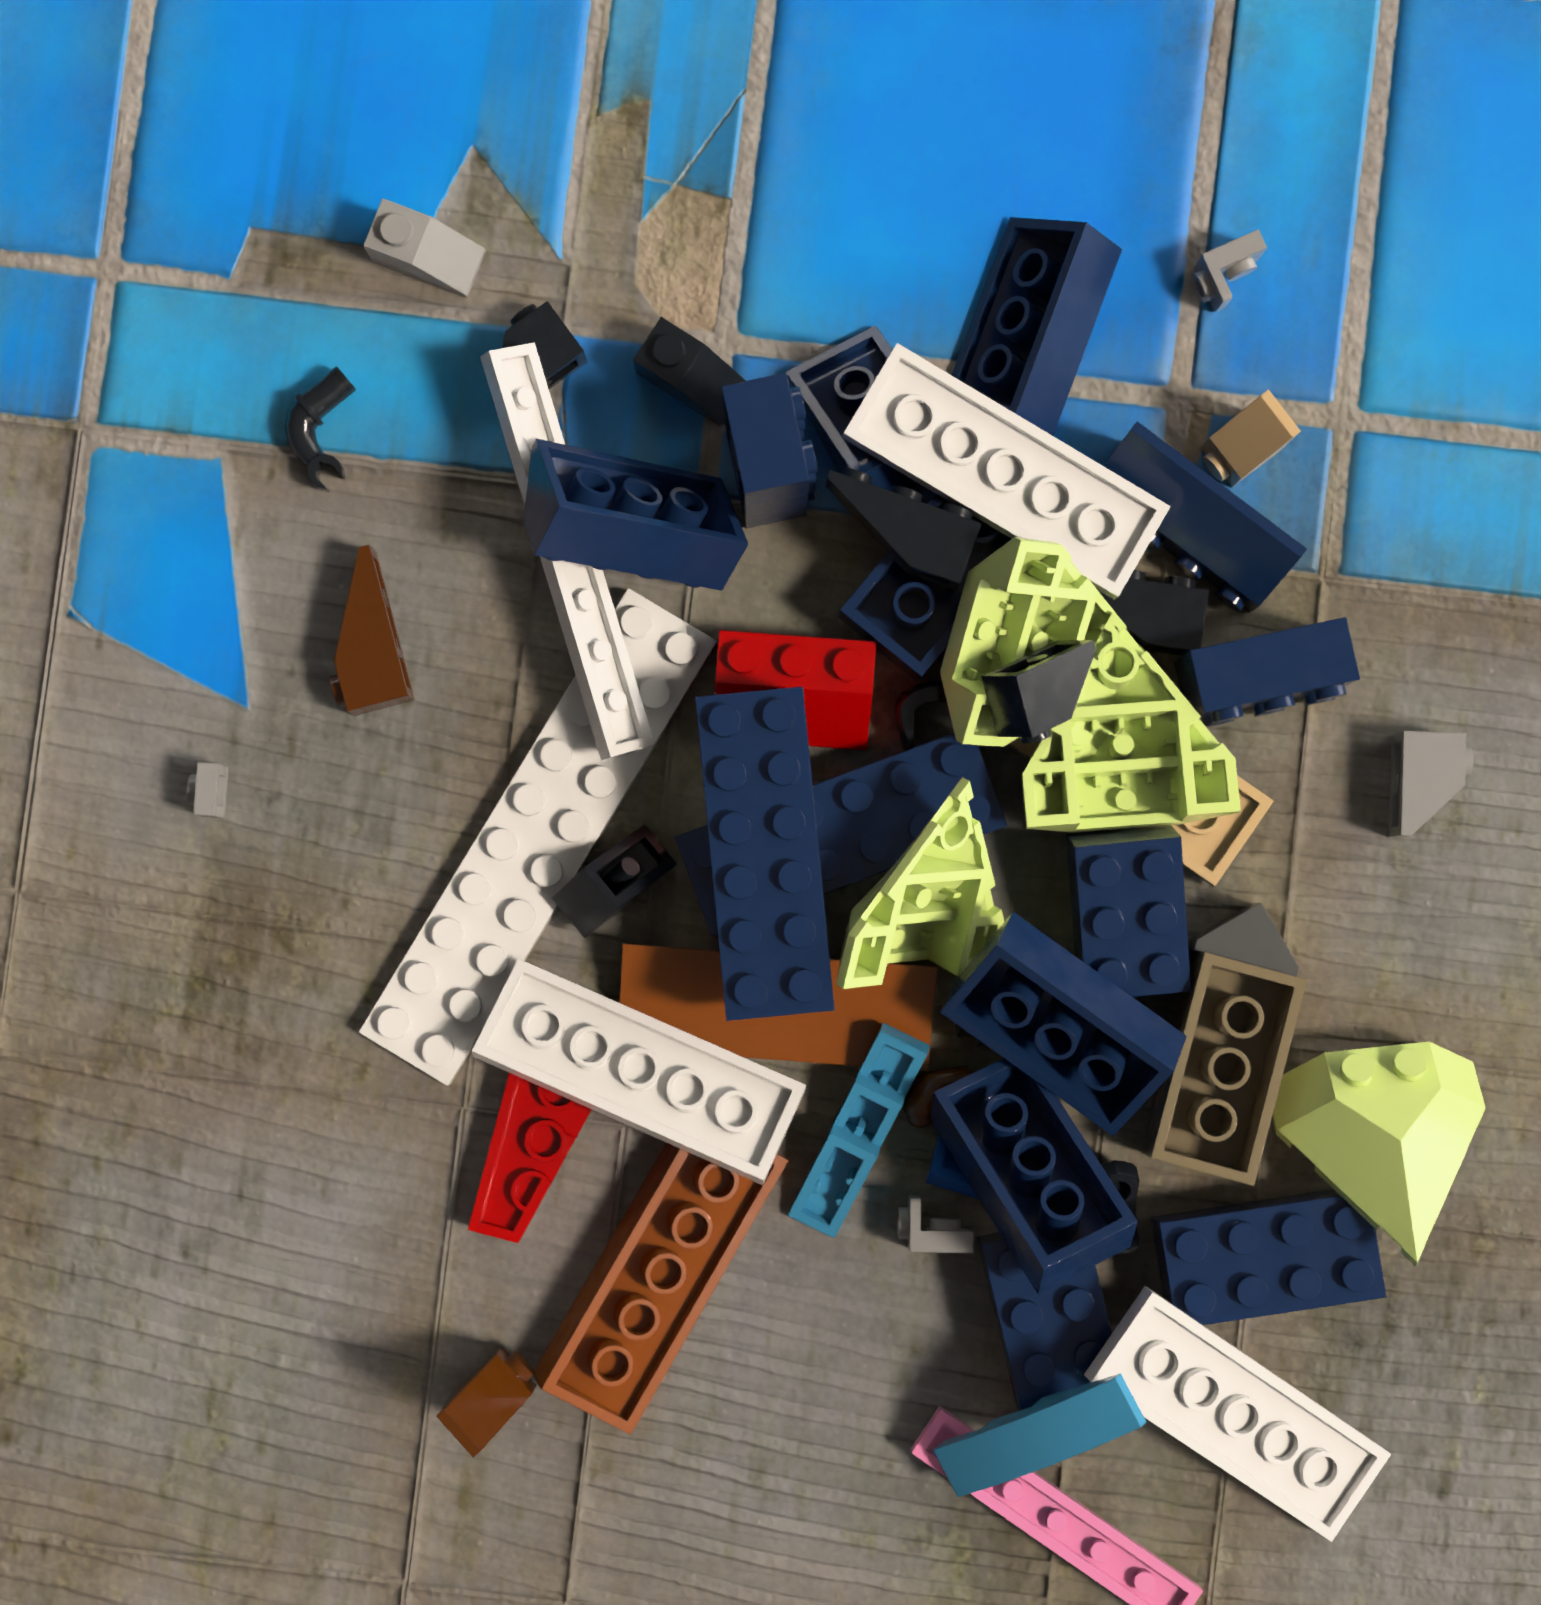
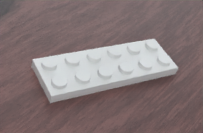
M898 343L842 435L843 439L952 504L971 511L974 517L1011 539L1014 537L1052 541L1063 545L1072 557L1071 562L1078 571L1089 578L1098 591L1114 600L1119 597L1171 507Z
M517 959L472 1049L473 1057L761 1185H763L806 1089V1085L521 959Z
M1144 1286L1084 1374L1091 1382L1121 1373L1146 1419L1331 1542L1391 1455L1383 1447L1146 1286Z

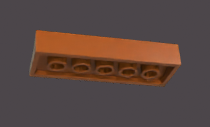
M622 944L619 1003L744 1058L861 1066L883 1023L930 1045L938 967L887 964L882 985L842 989L836 985L840 960L830 959L834 1011L726 1021L720 951ZM930 1048L919 1071H928Z
M665 1143L535 1368L536 1374L534 1377L540 1388L631 1435L789 1160L777 1153L763 1185L669 1143Z

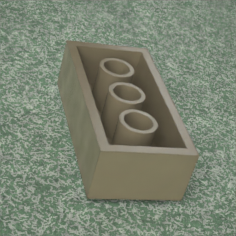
M1194 952L1190 967L1191 991L1184 992L1175 1024V1028L1187 1037L1175 1071L1159 1087L1142 1154L1152 1159L1254 1186L1307 979L1206 952Z

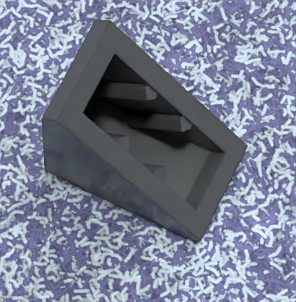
M1251 903L1188 940L1189 951L1206 952L1295 977L1298 973L1299 966L1262 903Z

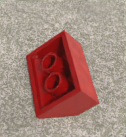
M719 630L715 695L803 686L809 747L867 751L876 642Z

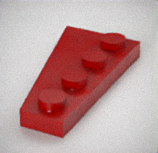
M509 1073L468 1230L519 1243L592 1109Z

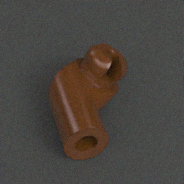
M967 1065L924 1072L916 1079L904 1100V1112L907 1114V1120L911 1125L924 1128L932 1124L930 1116L933 1093L968 1076Z

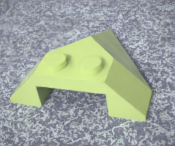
M1014 537L968 571L940 670L955 738L961 744L1004 747L1019 738L997 737L981 678L982 675L1059 640H1093L1095 644L1113 612L1111 606L1089 578L1082 575L1071 562L1072 557L1063 545L1052 541Z
M1114 610L1095 643L1096 651L1072 718L1051 728L1052 736L1039 743L1021 776L1026 829L1074 833L1179 825L1239 813L1241 808L1235 757L1223 743L1220 744L1200 720L1201 716L1152 656L1147 651L1144 652L1126 630L1127 626Z
M963 777L960 779L916 839L885 876L851 910L836 985L840 988L849 989L882 985L887 964L927 959L959 976L1004 923L1002 909L994 906L990 890L995 886V881L980 821L972 818L968 802L974 797L969 780Z
M1419 1042L1322 1053L1283 1074L1272 1119L1276 1135L1290 1148L1294 1145L1315 1165L1314 1171L1376 1230L1379 1227L1382 1228L1402 1247L1400 1253L1416 1267L1486 1107L1472 1061L1432 1042Z

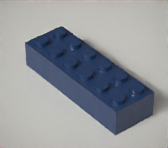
M803 686L695 697L726 1021L834 1011Z
M955 733L813 785L823 895L889 871L927 825L962 777L970 781L974 797L968 802L972 818L980 821L983 835L1008 826L978 745L961 744L956 741ZM708 825L675 836V840L711 936L718 934Z

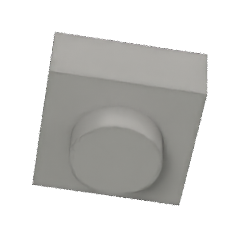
M197 762L196 774H190L187 784V801L189 805H194L193 815L225 818L229 767L218 763Z

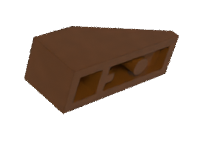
M370 545L361 546L358 549L334 659L337 675L330 676L331 688L337 705H345L347 712L354 716L415 700L377 552Z
M501 1347L454 1390L436 1417L474 1458L533 1394L537 1385L531 1378L536 1373L520 1353L514 1351L509 1354Z

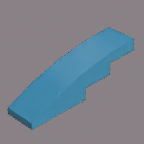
M885 1023L881 1025L787 1216L835 1238L878 1157L880 1148L903 1106L905 1096L928 1055L930 1045Z
M1119 1373L1043 1397L1030 1408L991 1420L982 1429L946 1439L934 1448L933 1451L957 1497L1027 1475L1091 1450L1139 1429L1147 1422L1122 1374Z

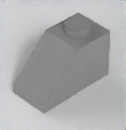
M384 198L381 200L364 243V248L372 262L466 298L469 296L486 252L485 248L435 218Z
M1401 731L1391 735L1389 838L1412 836L1465 786V778L1471 776L1474 763L1473 749L1471 746H1466L1467 733Z

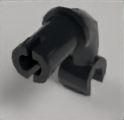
M337 366L302 395L298 392L293 394L296 398L288 409L285 424L288 445L295 456L307 468L310 482L319 490L325 492L330 491L321 483L319 478L320 472L323 469L322 466L334 467L343 479H345V469L334 456L323 452L317 442L315 430L318 425L324 424L321 418L356 391L355 387Z

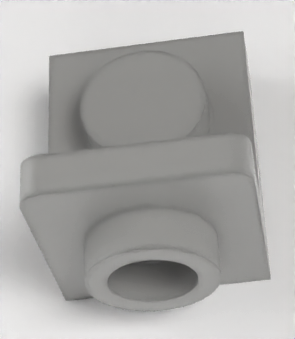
M1259 229L1202 254L1194 266L1196 273L1192 275L1196 292L1204 303L1210 302L1214 312L1224 309L1232 299V293L1224 276L1226 275L1231 282L1250 274L1258 268L1255 262L1260 259L1267 249Z
M908 1195L907 1207H898V1239H907L909 1252L973 1253L974 1232L970 1227H961V1218L933 1217L930 1218V1227H921V1198L919 1196Z

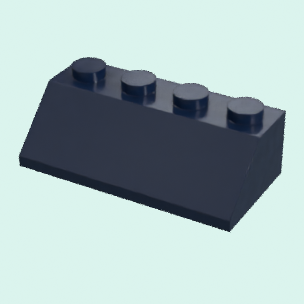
M1010 217L951 376L1053 436L1122 249L1087 222Z
M1138 421L1104 464L1105 468L1171 506L1148 546L1155 550L1159 546L1163 547L1176 557L1174 565L1181 572L1196 581L1203 577L1218 589L1215 592L1216 597L1226 606L1237 612L1244 608L1250 613L1258 608L1307 550V548Z
M537 438L532 445L523 522L534 555L551 561L562 560L589 565L598 570L610 569L636 574L646 579L657 578L683 583L693 588L705 587L723 590L746 550L748 541L721 478Z

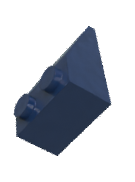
M875 325L786 371L793 388L800 386L805 411L839 473L842 472L843 467L852 468L873 478L871 484L889 491H891L893 485L913 489L920 484L842 438L850 421L893 351Z

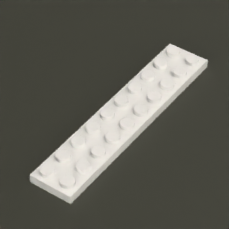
M628 588L616 607L615 613L656 745L715 648L717 641ZM576 675L359 1031L362 1035L447 1086L451 1085L474 1047L517 959L526 961L558 908L552 897L581 870L655 747L653 745L601 760Z

